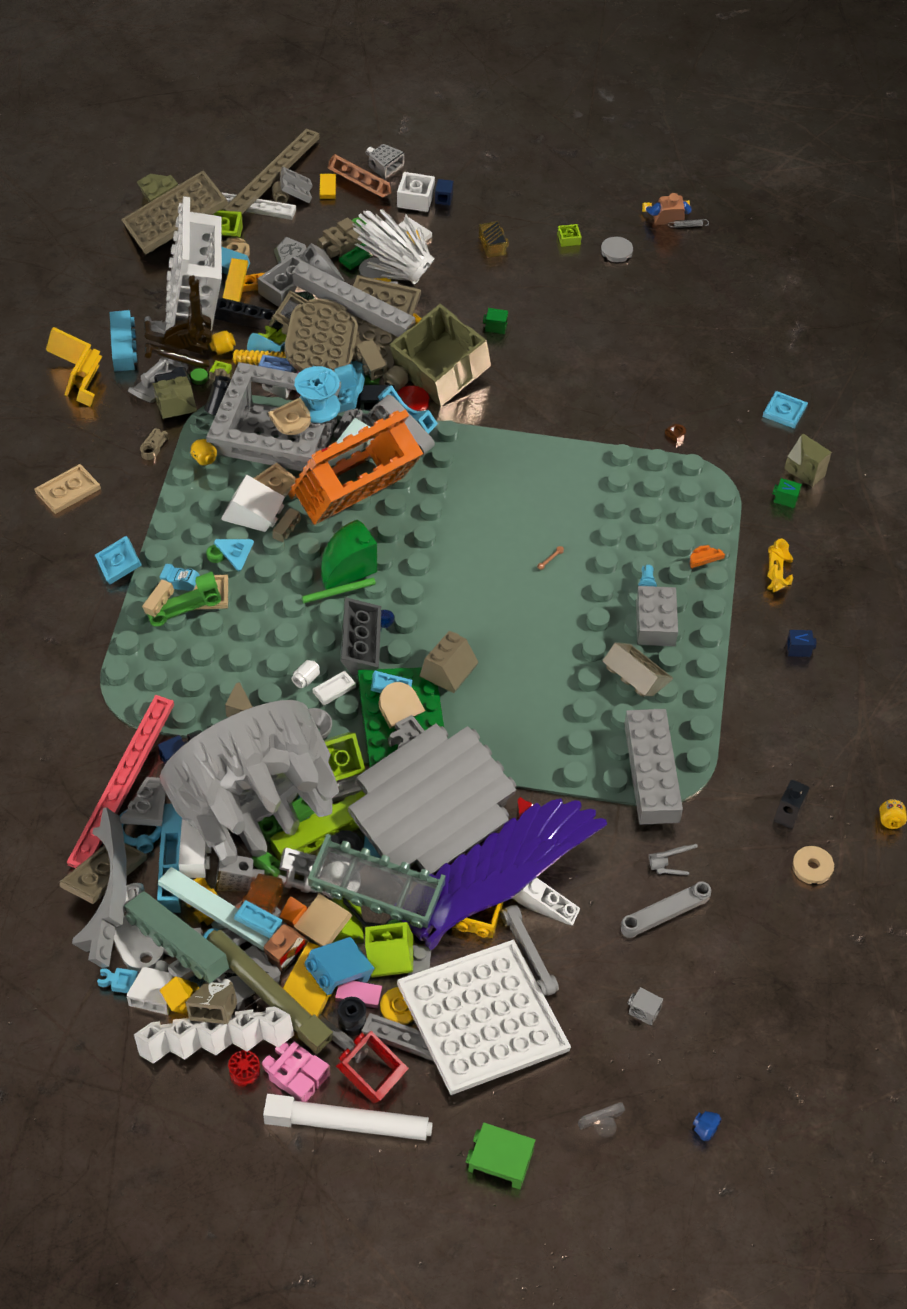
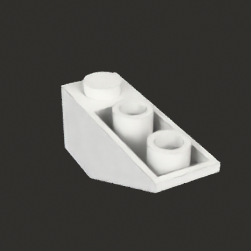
M535 878L512 897L527 909L570 926L574 924L580 910L577 905L538 878Z

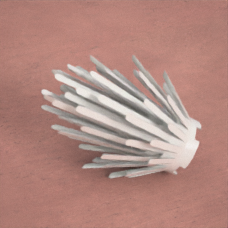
M380 209V213L387 219L385 221L377 214L375 216L371 211H363V214L369 219L362 214H359V217L367 224L365 225L357 219L356 222L361 227L354 223L353 225L356 228H353V230L361 235L358 237V240L367 246L363 247L358 243L355 245L378 257L380 261L396 268L370 261L367 262V264H370L367 267L391 273L389 275L382 274L380 277L409 280L415 285L435 260L429 253L421 227L417 228L418 237L407 214H405V228L410 234L409 236L383 209Z

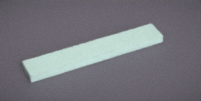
M170 867L158 880L159 886L264 951L263 947L269 941V938L234 920V916L239 910L237 907L173 867Z

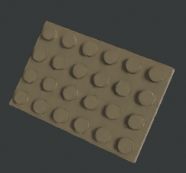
M204 170L121 219L145 255L154 251L162 244L167 243L174 237V231H178L176 218L179 215L178 206L179 203H182L183 196L190 197V212L212 215L229 205L227 199Z
M357 275L353 285L412 316L421 295V289ZM354 315L358 324V331L352 362L358 361L355 354L357 352V345L363 341L373 339L374 343L378 344L381 349L382 358L385 357L388 362V371L392 366H395L390 343L398 337Z

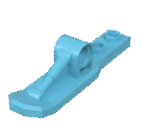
M353 361L351 364L335 368V373L341 382V389L338 394L340 402L339 413L356 408L358 395L363 390L366 376L361 362Z

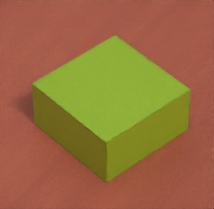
M578 224L558 226L557 235L561 247L581 245L582 237Z

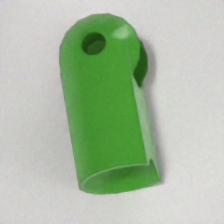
M266 852L265 855L260 857L252 856L253 866L264 870V874L271 880L276 881L278 875L286 876L287 871L279 869L280 861L270 853Z

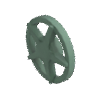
M205 410L198 413L194 418L195 429L200 433L208 434L209 430L204 428L210 429L215 416ZM197 420L203 421L200 427L197 425Z

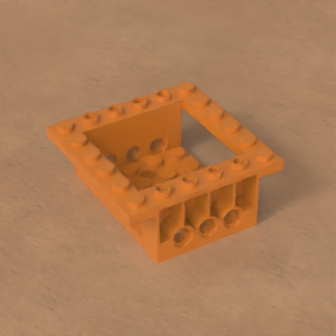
M406 409L401 412L397 410L390 414L388 419L384 420L381 418L374 423V426L370 428L366 426L359 430V434L355 436L350 434L343 439V442L339 444L335 442L329 445L327 450L323 452L319 450L312 454V459L307 462L308 465L303 468L304 471L299 474L300 477L295 480L296 483L291 486L292 489L288 495L291 500L299 499L314 525L403 479L424 453L404 423L409 417ZM374 438L370 441L371 444L365 448V451H356L351 455L350 459L346 460L343 458L332 468L329 465L328 461ZM370 459H373L377 467L373 469L374 472L370 474L367 472L363 473L355 482L350 480L342 485L337 476Z

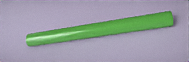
M374 577L304 595L302 596V601L307 603L372 586L376 582Z

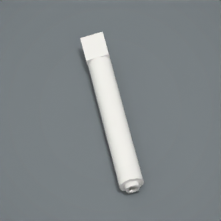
M267 1094L263 1114L264 1124L291 1127L292 1124L425 1141L427 1136H431L433 1125L432 1122H428L429 1117L294 1101V1097Z

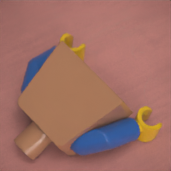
M671 193L669 196L660 197L653 206L652 203H642V212L652 215L655 225L674 224L670 222L685 220V214L691 213L690 200L683 201L681 195L678 196L676 193Z

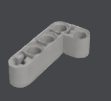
M387 395L370 410L368 419L374 424L379 419L383 418L386 420L393 412L397 410L401 412L405 408L393 396ZM409 414L404 423L424 453L421 456L423 457L434 447L435 442Z

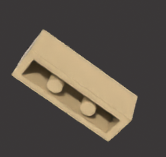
M165 580L160 581L142 606L146 614L155 617L160 612L163 605L167 603L169 597L174 593L172 583Z

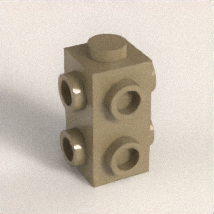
M373 339L363 341L357 345V352L355 354L358 362L363 364L364 374L368 375L371 381L383 377L387 372L388 362L385 357L382 358L379 345H376Z

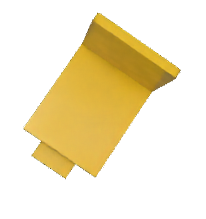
M53 327L46 351L76 364L70 374L65 395H69L75 384L77 385L76 388L79 389L76 401L91 407L95 394L86 389L100 366L98 365L102 359V356L99 355L100 351L96 349L91 350V344Z

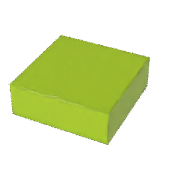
M215 360L209 375L210 372L214 373L215 369L219 368L225 369L227 374H229L232 365Z

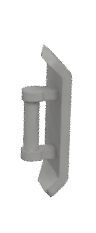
M161 357L159 362L141 375L142 381L134 388L129 387L128 392L147 402L153 403L155 401L154 376L172 372L177 367H185L187 370L188 366L187 364H181V362Z

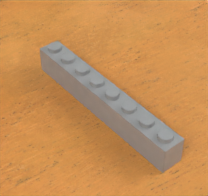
M303 261L292 271L293 284L321 299L335 301L345 306L347 312L397 337L415 326L414 316Z

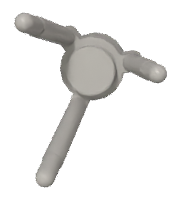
M698 845L682 846L665 852L649 854L651 870H657V874L689 875L688 871L665 869V866H668L667 856L697 848Z

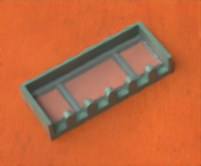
M326 834L309 874L308 885L316 892L325 891L336 899L341 900L344 898L350 900L353 905L369 907L375 913L382 914L383 912L389 914L395 920H406L417 928H428L441 891L445 885L446 876L441 874L440 879L429 876L430 872L426 869H422L419 873L411 870L410 865L406 862H402L401 865L391 863L390 857L382 855L381 859L371 856L370 850L367 848H362L361 852L351 849L349 842L343 841L341 845L331 841V835Z

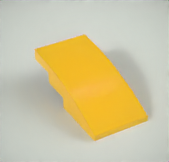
M308 942L283 989L306 1011L318 1017L319 1014H322L329 997L331 998L332 994L326 995L304 965L310 951L321 947Z

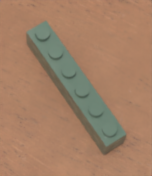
M145 891L124 905L126 911L125 918L129 924L137 926L144 936L148 935L151 937L153 942L158 947L162 946L166 949L171 957L175 956L182 966L190 968L198 979H204L210 984L229 969L224 952Z

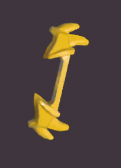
M782 538L775 541L768 549L770 556L767 576L772 582L767 589H773V592L791 585L793 581L792 574L783 579V561L792 563L793 557L789 552L788 542Z

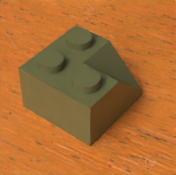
M149 174L137 181L140 190L149 203L178 186V183L171 175Z
M187 376L153 383L155 400L163 419L197 412Z
M802 434L787 456L784 469L813 487L825 477L832 452L805 434Z

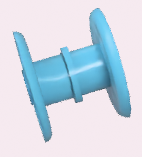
M323 366L305 368L295 378L294 386L310 411L312 423L330 421L340 411V402L338 397L334 395L339 389L340 380L334 371Z

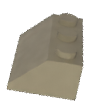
M448 631L425 658L420 677L455 693L478 665V660L466 638Z
M615 642L602 661L607 665L606 668L610 672L619 674L621 680L625 684L635 687V692L642 697L654 696L673 679V677L631 644Z

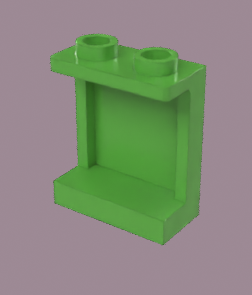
M483 1122L481 1130H476L473 1142L476 1143L474 1151L469 1150L467 1155L468 1172L473 1173L474 1169L512 1181V1187L521 1190L536 1139Z

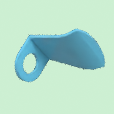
M251 333L247 343V350L249 352L251 350H254V352L259 350V352L274 351L276 353V351H279L281 353L285 342L278 345L262 335Z

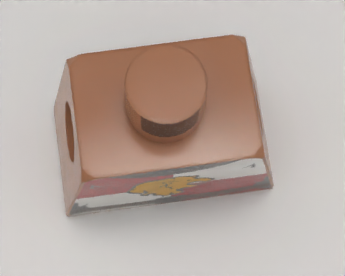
M283 924L263 948L268 961L276 965L283 973L310 941L294 928Z

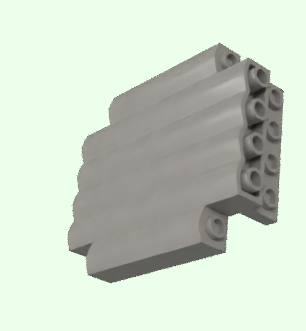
M434 724L357 776L356 782L365 793V796L350 805L348 813L381 857L386 855L390 857L391 863L397 865L406 862L411 867L416 863L420 870L426 869L430 872L429 874L435 875L445 863L450 865L459 855L466 854L473 846L486 840L491 833H496L509 821V814L503 806L506 805L510 797L515 795L516 783L510 776L507 777L503 773L504 768L502 764L491 757L492 752L487 745H482L475 729L471 730L468 726L448 739L449 735L443 726L439 727L437 724Z

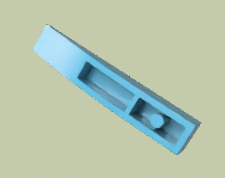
M172 804L164 805L158 880L170 867L179 871L182 817L177 814ZM158 885L157 901L172 913H181V899Z

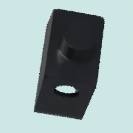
M790 780L781 798L774 822L793 829L806 803L810 788L800 782ZM787 806L792 808V813L786 811Z

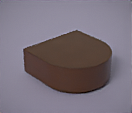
M673 424L665 429V434L678 443L685 438L686 428L680 424Z

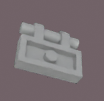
M284 848L279 869L287 871L286 876L278 875L276 883L283 884L286 888L294 887L301 889V892L317 893L308 885V877L317 856ZM322 869L317 879L321 878ZM295 874L303 875L304 880L294 879Z

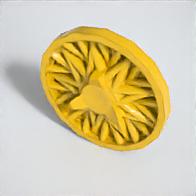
M398 987L388 990L382 996L380 1012L383 1018L403 1025L414 1021Z

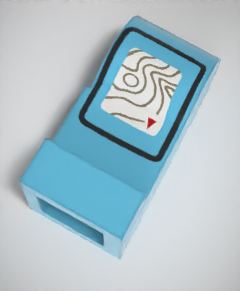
M165 564L159 578L172 583L174 589L192 591L196 586V577L200 575L193 569L174 568L172 564Z

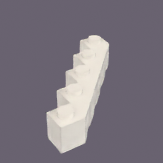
M267 1007L264 1012L254 1013L253 1009L236 1011L235 1015L231 1016L228 1024L190 1021L189 1018L174 1019L173 1023L162 1025L160 1021L151 1022L135 1033L134 1037L139 1055L155 1063L170 1051L185 1060L201 1047L217 1055L232 1043L248 1051L263 1039L276 1047H280L294 1036L290 1014L277 1007Z

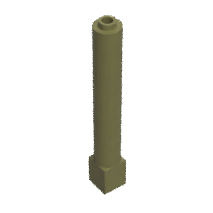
M214 930L207 936L206 939L226 954L229 968L270 1007H277L290 1014L292 1026L298 1033V1038L316 1055L332 1040L333 1031L315 1014L311 1015L222 930Z

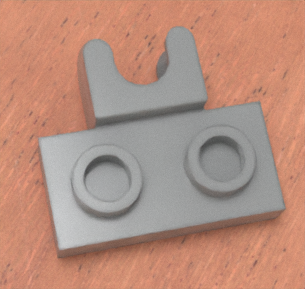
M411 715L395 723L397 731L389 735L388 744L389 746L398 744L399 749L424 732V729Z

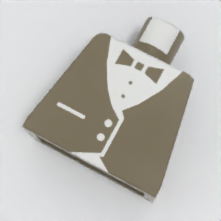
M223 979L221 983H204L185 1002L189 1020L228 1024L237 1005L233 983L228 979Z

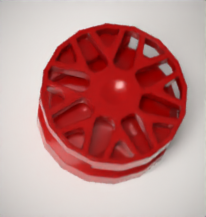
M242 1050L231 1056L228 1064L231 1080L239 1086L246 1087L248 1084H254L260 1076V1063L255 1053Z

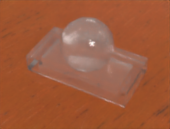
M620 1102L582 1116L578 1121L580 1130L594 1125L595 1131L599 1136L603 1138L613 1136L617 1128L613 1118L623 1114L625 1111L623 1103Z

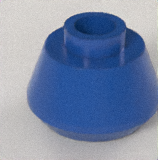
M705 1111L702 1114L699 1112L693 1122V1125L696 1126L694 1130L703 1141H710L722 1119L718 1113Z

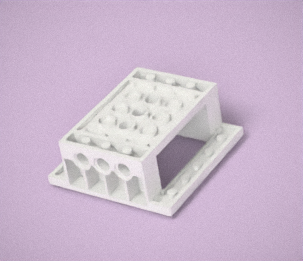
M183 196V201L178 206L179 215L176 218L178 231H174L173 241L176 242L172 244L171 248L173 258L169 259L171 271H167L165 331L175 326L177 321H185L188 318V308L191 303L189 301L190 286L188 278L192 275L195 276V280H199L202 315L210 317L212 331L222 280L221 216L190 212V197Z

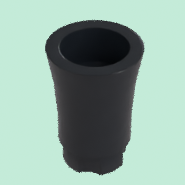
M221 375L215 377L209 398L204 407L206 412L216 416L231 378Z

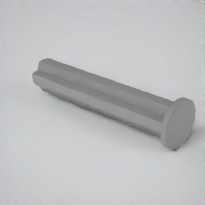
M319 1014L318 1018L333 1031L332 1041L344 1050L347 1048L350 1050L355 1045L353 1039ZM362 1047L355 1054V1062L360 1063L368 1053L367 1047Z

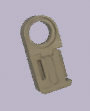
M154 428L140 447L141 457L145 460L154 459L160 452L161 446L168 440V433L166 431L160 432V429ZM147 449L153 450L151 453H145L144 451Z

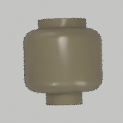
M392 366L383 375L384 385H395V391H399L408 382V373L405 368Z

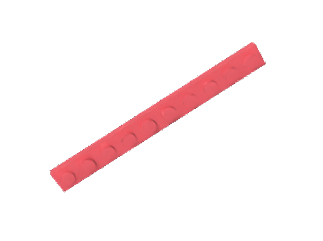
M155 695L68 858V866L77 868L99 850L102 841L92 834L93 828L100 827L103 808L107 807L115 814H118L174 707L173 700Z

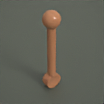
M558 546L556 552L543 563L538 564V569L543 570L548 562L564 552V548Z

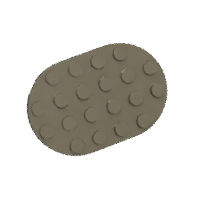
M310 299L307 303L297 305L291 313L284 346L288 362L299 372L313 366H323L335 372V368L351 364L358 331L356 318L347 312L345 306L332 300Z

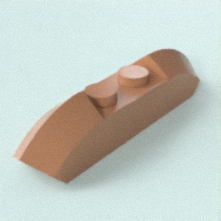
M336 154L329 160L328 169L381 197L392 193L389 182Z

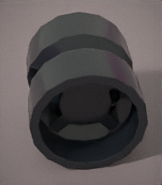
M346 997L338 1005V1026L346 1035L356 1036L361 1033L366 1022V1006L357 997Z

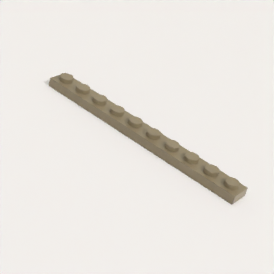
M305 129L229 202V205L225 206L223 211L242 212L243 214L280 178L282 167L289 169L320 139L319 133Z

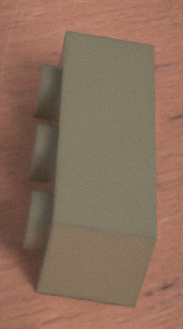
M292 508L287 510L272 531L273 539L284 542L289 537L295 525L300 522L299 511Z

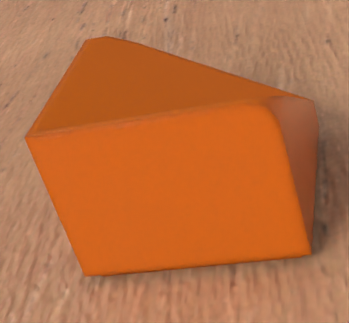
M290 896L279 918L294 928V925L307 910V907Z

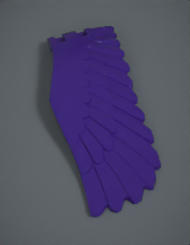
M560 798L551 800L542 807L535 803L521 815L519 820L512 818L505 823L500 833H491L482 846L476 844L467 855H459L452 865L445 863L440 867L436 876L429 874V876L440 879L441 874L446 877L445 885L441 891L428 928H417L403 919L402 922H407L412 929V933L420 941L424 940L426 942L425 945L432 950L438 945L441 937L455 924L479 911L514 897L564 854L607 826V821L603 818L594 819L596 816V810L594 809L580 811L582 805L577 800L563 804ZM417 884L411 895L408 894L402 909L425 917L436 889ZM434 928L436 931L432 935H430V932Z

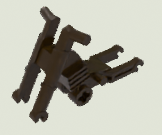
M192 275L188 278L190 286L189 301L191 303L188 308V318L185 321H177V324L166 330L165 334L152 331L151 322H144L145 338L164 345L158 346L145 343V357L151 358L152 353L158 354V356L181 362V364H188L207 371L206 367H209L208 360L192 357L186 353H179L180 349H185L206 355L208 344L212 342L211 319L206 315H202L199 280H195V276Z

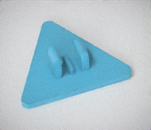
M216 539L214 544L237 571H241L254 541L252 539Z

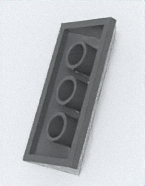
M345 597L341 662L352 676L357 675L358 670H378L381 606Z

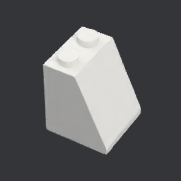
M246 475L234 493L221 519L266 532L269 526L273 528L278 519L275 516L282 511L284 507L282 502L285 496Z

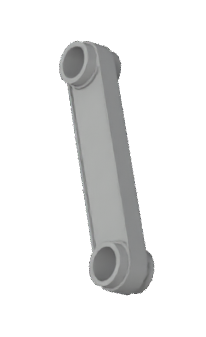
M698 882L642 910L627 915L621 922L620 929L622 934L627 938L635 937L650 928L701 904H705L711 896L710 885L706 882Z
M511 905L504 908V910L500 911L501 919L505 926L510 927L537 979L536 982L543 995L555 994V992L559 991L557 980L554 975H549L522 923V914L519 907Z

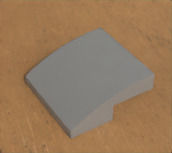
M282 167L280 174L281 190L310 203L312 199L310 190L313 186L311 180Z

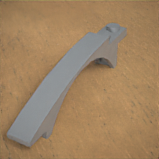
M107 807L103 808L100 827L93 828L92 833L104 843L108 851L110 876L107 890L92 919L73 937L72 941L73 945L85 952L90 951L88 960L101 968L109 967L115 929L117 926L123 925L127 891V859L122 824L120 823V816Z

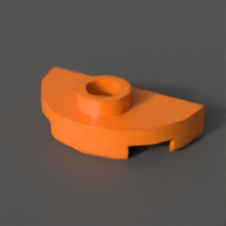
M709 545L699 546L693 550L689 564L691 568L724 559L725 554L721 549L710 548Z

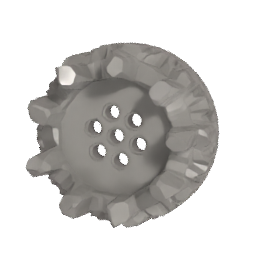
M280 700L258 705L216 723L183 745L167 761L160 774V783L177 814L182 819L187 820L191 826L198 829L208 847H213L224 866L237 861V849L228 830L237 835L239 834L252 856L260 857L266 854L267 845L258 824L259 821L263 820L264 817L274 815L284 832L288 835H294L300 821L292 802L298 794L318 817L332 814V798L339 793L335 776L328 763L331 754L308 707L304 703L295 700Z

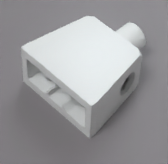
M158 960L154 969L148 967L141 969L127 993L129 1006L166 1015L169 1014L170 1007L159 991L173 979V975L167 972L169 965L167 962Z

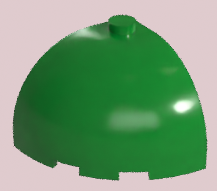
M359 520L349 522L340 528L325 547L321 561V577L326 590L346 585L377 573V542L366 526Z

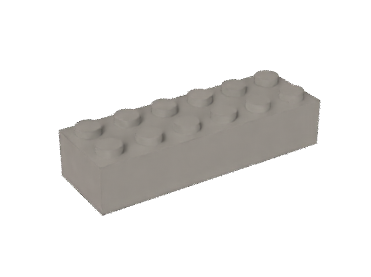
M666 709L627 710L624 726L639 825L680 823L683 807Z

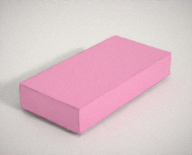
M350 981L338 986L335 1001L341 1002L344 998L352 996L361 999L366 1007L378 1009L382 986Z

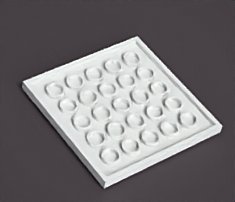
M515 940L397 980V986L450 1095L569 1052L571 1049L564 1032Z

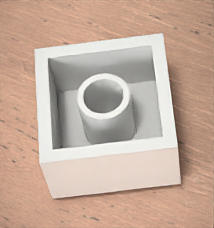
M404 172L397 191V207L428 212L434 195L435 177Z

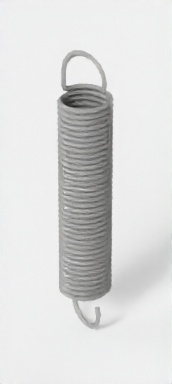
M706 219L680 220L670 223H674V228L703 226V220Z

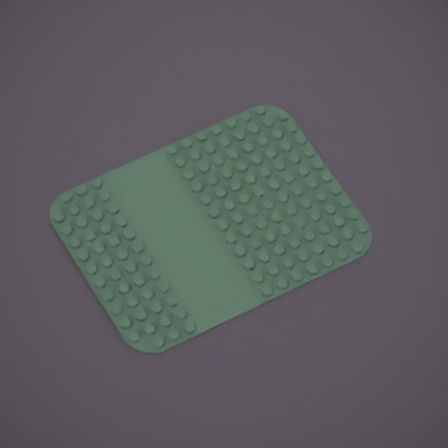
M252 395L253 403L277 408L293 401L281 397L271 398ZM205 405L198 409L197 412H194L186 421L180 433L139 555L142 566L134 570L101 669L100 685L103 698L109 709L121 721L138 729L155 695L174 701V707L159 734L175 737L180 735L181 738H187V734L197 730L203 732L207 729V726H213L228 718L226 716L225 704L235 684L240 682L252 707L280 700H295L304 703L308 709L318 708L326 711L331 716L332 729L330 734L323 740L325 741L347 732L355 733L363 763L369 766L358 675L352 676L341 662L344 599L347 597L381 606L378 669L422 667L427 655L448 631L457 633L467 639L478 660V665L455 693L438 686L444 728L449 735L447 738H451L467 726L471 730L475 729L480 736L479 741L482 745H487L492 752L491 757L502 764L504 768L503 773L515 781V788L637 806L624 722L627 710L666 709L681 801H686L696 795L709 782L715 771L719 752L742 505L736 485L720 468L703 460L696 454L685 455L665 452L661 449H642L625 444L613 445L460 424L450 420H436L438 424L429 433L435 442L434 447L416 462L403 479L316 525L311 521L299 499L291 500L289 495H287L282 502L284 504L282 511L275 516L278 518L273 528L269 526L267 531L263 532L226 522L221 518L245 476L248 475L254 478L272 465L217 455L212 464L200 465L191 456L190 451L192 444L196 440L206 439L207 434L200 433L194 427L195 415L204 411ZM362 410V412L365 413V414H368V413L370 412V411ZM345 411L337 414V426ZM197 420V425L200 427L203 421ZM334 434L329 445L338 440V438L334 437ZM370 459L337 476L342 485L350 480L355 482L363 473L367 472L370 474L374 472L373 469L377 466L373 459ZM285 468L296 478L300 477L299 474L302 471ZM292 508L299 511L300 522L295 525L289 537L284 542L273 539L272 531L287 510ZM354 520L361 521L377 542V573L354 582L374 577L376 584L303 603L302 596L326 590L321 577V561L325 547L331 537L349 522ZM216 539H252L254 541L241 571H237L226 557L219 563L210 562L206 554L208 547L215 545L214 541ZM709 545L710 548L721 549L725 554L724 559L691 568L689 564L693 550L699 546ZM558 546L564 548V552L555 556L545 565L543 570L538 569V564L543 563L556 552ZM165 564H172L174 568L193 569L199 575L211 571L213 575H228V608L191 610L167 619L166 623L161 626H152L142 606L160 583L161 579L159 577ZM646 565L653 566V577L657 587H676L678 617L676 646L637 645L636 597L643 566H645V570ZM174 589V593L169 599L190 591ZM615 642L631 644L673 677V679L654 696L642 697L635 692V687L625 684L619 674L610 672L606 668L607 665L602 661ZM306 660L315 661L320 667V674L307 687H297L291 679L294 671ZM346 671L356 683V688L323 705L313 694V688Z

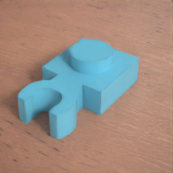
M104 968L100 970L101 976H107V978L104 980L98 979L97 983L100 987L111 985L112 991L128 993L138 976V971L116 968L115 973H111L110 970Z

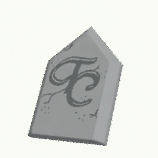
M285 237L274 249V254L278 264L292 254L304 261L301 255L307 248L305 244Z

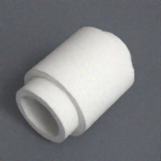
M306 660L294 671L291 679L297 687H307L320 674V667L315 661Z

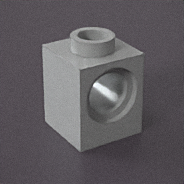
M640 987L636 994L632 993L627 1003L630 1005L628 1014L652 1026L661 1010L663 999Z

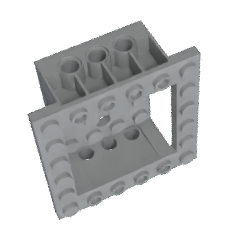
M239 362L206 436V440L209 443H214L217 455L267 465L278 463L283 468L303 472V468L308 465L307 462L312 459V454L329 446L337 426V416L323 423L311 422L305 431L296 435L281 433L268 412L277 407L253 403L251 382L296 390L294 384L298 373ZM341 382L339 384V389L334 394L337 397L341 389Z

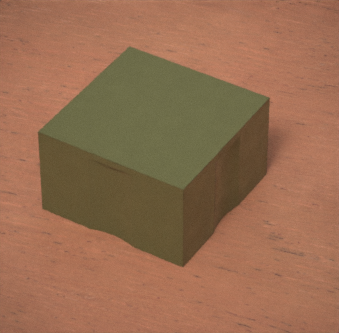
M442 304L436 306L419 323L390 343L395 366L405 368L408 373V380L415 386L423 388L428 392L429 397L440 407L491 366L487 340L471 327L463 324L457 316Z

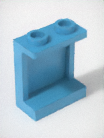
M351 937L312 949L304 963L326 995L332 994L336 986L356 979L359 982H368L375 969Z

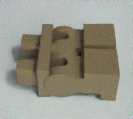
M347 217L338 222L337 226L323 231V237L318 239V247L321 249L328 247L327 254L331 258L335 256L341 257L357 247L355 244H362L358 240V237L361 235L353 230V228H356L353 225L354 222Z

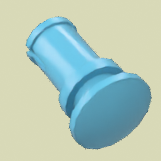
M646 565V570L645 566H643L641 570L642 577L638 586L657 587L653 577V566Z

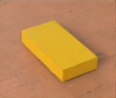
M320 174V199H336V174Z

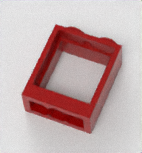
M372 1031L366 1034L361 1032L353 1040L355 1045L350 1050L347 1048L338 1057L340 1062L336 1067L375 1104L381 1101L409 1068ZM365 1043L392 1069L374 1090L348 1064Z

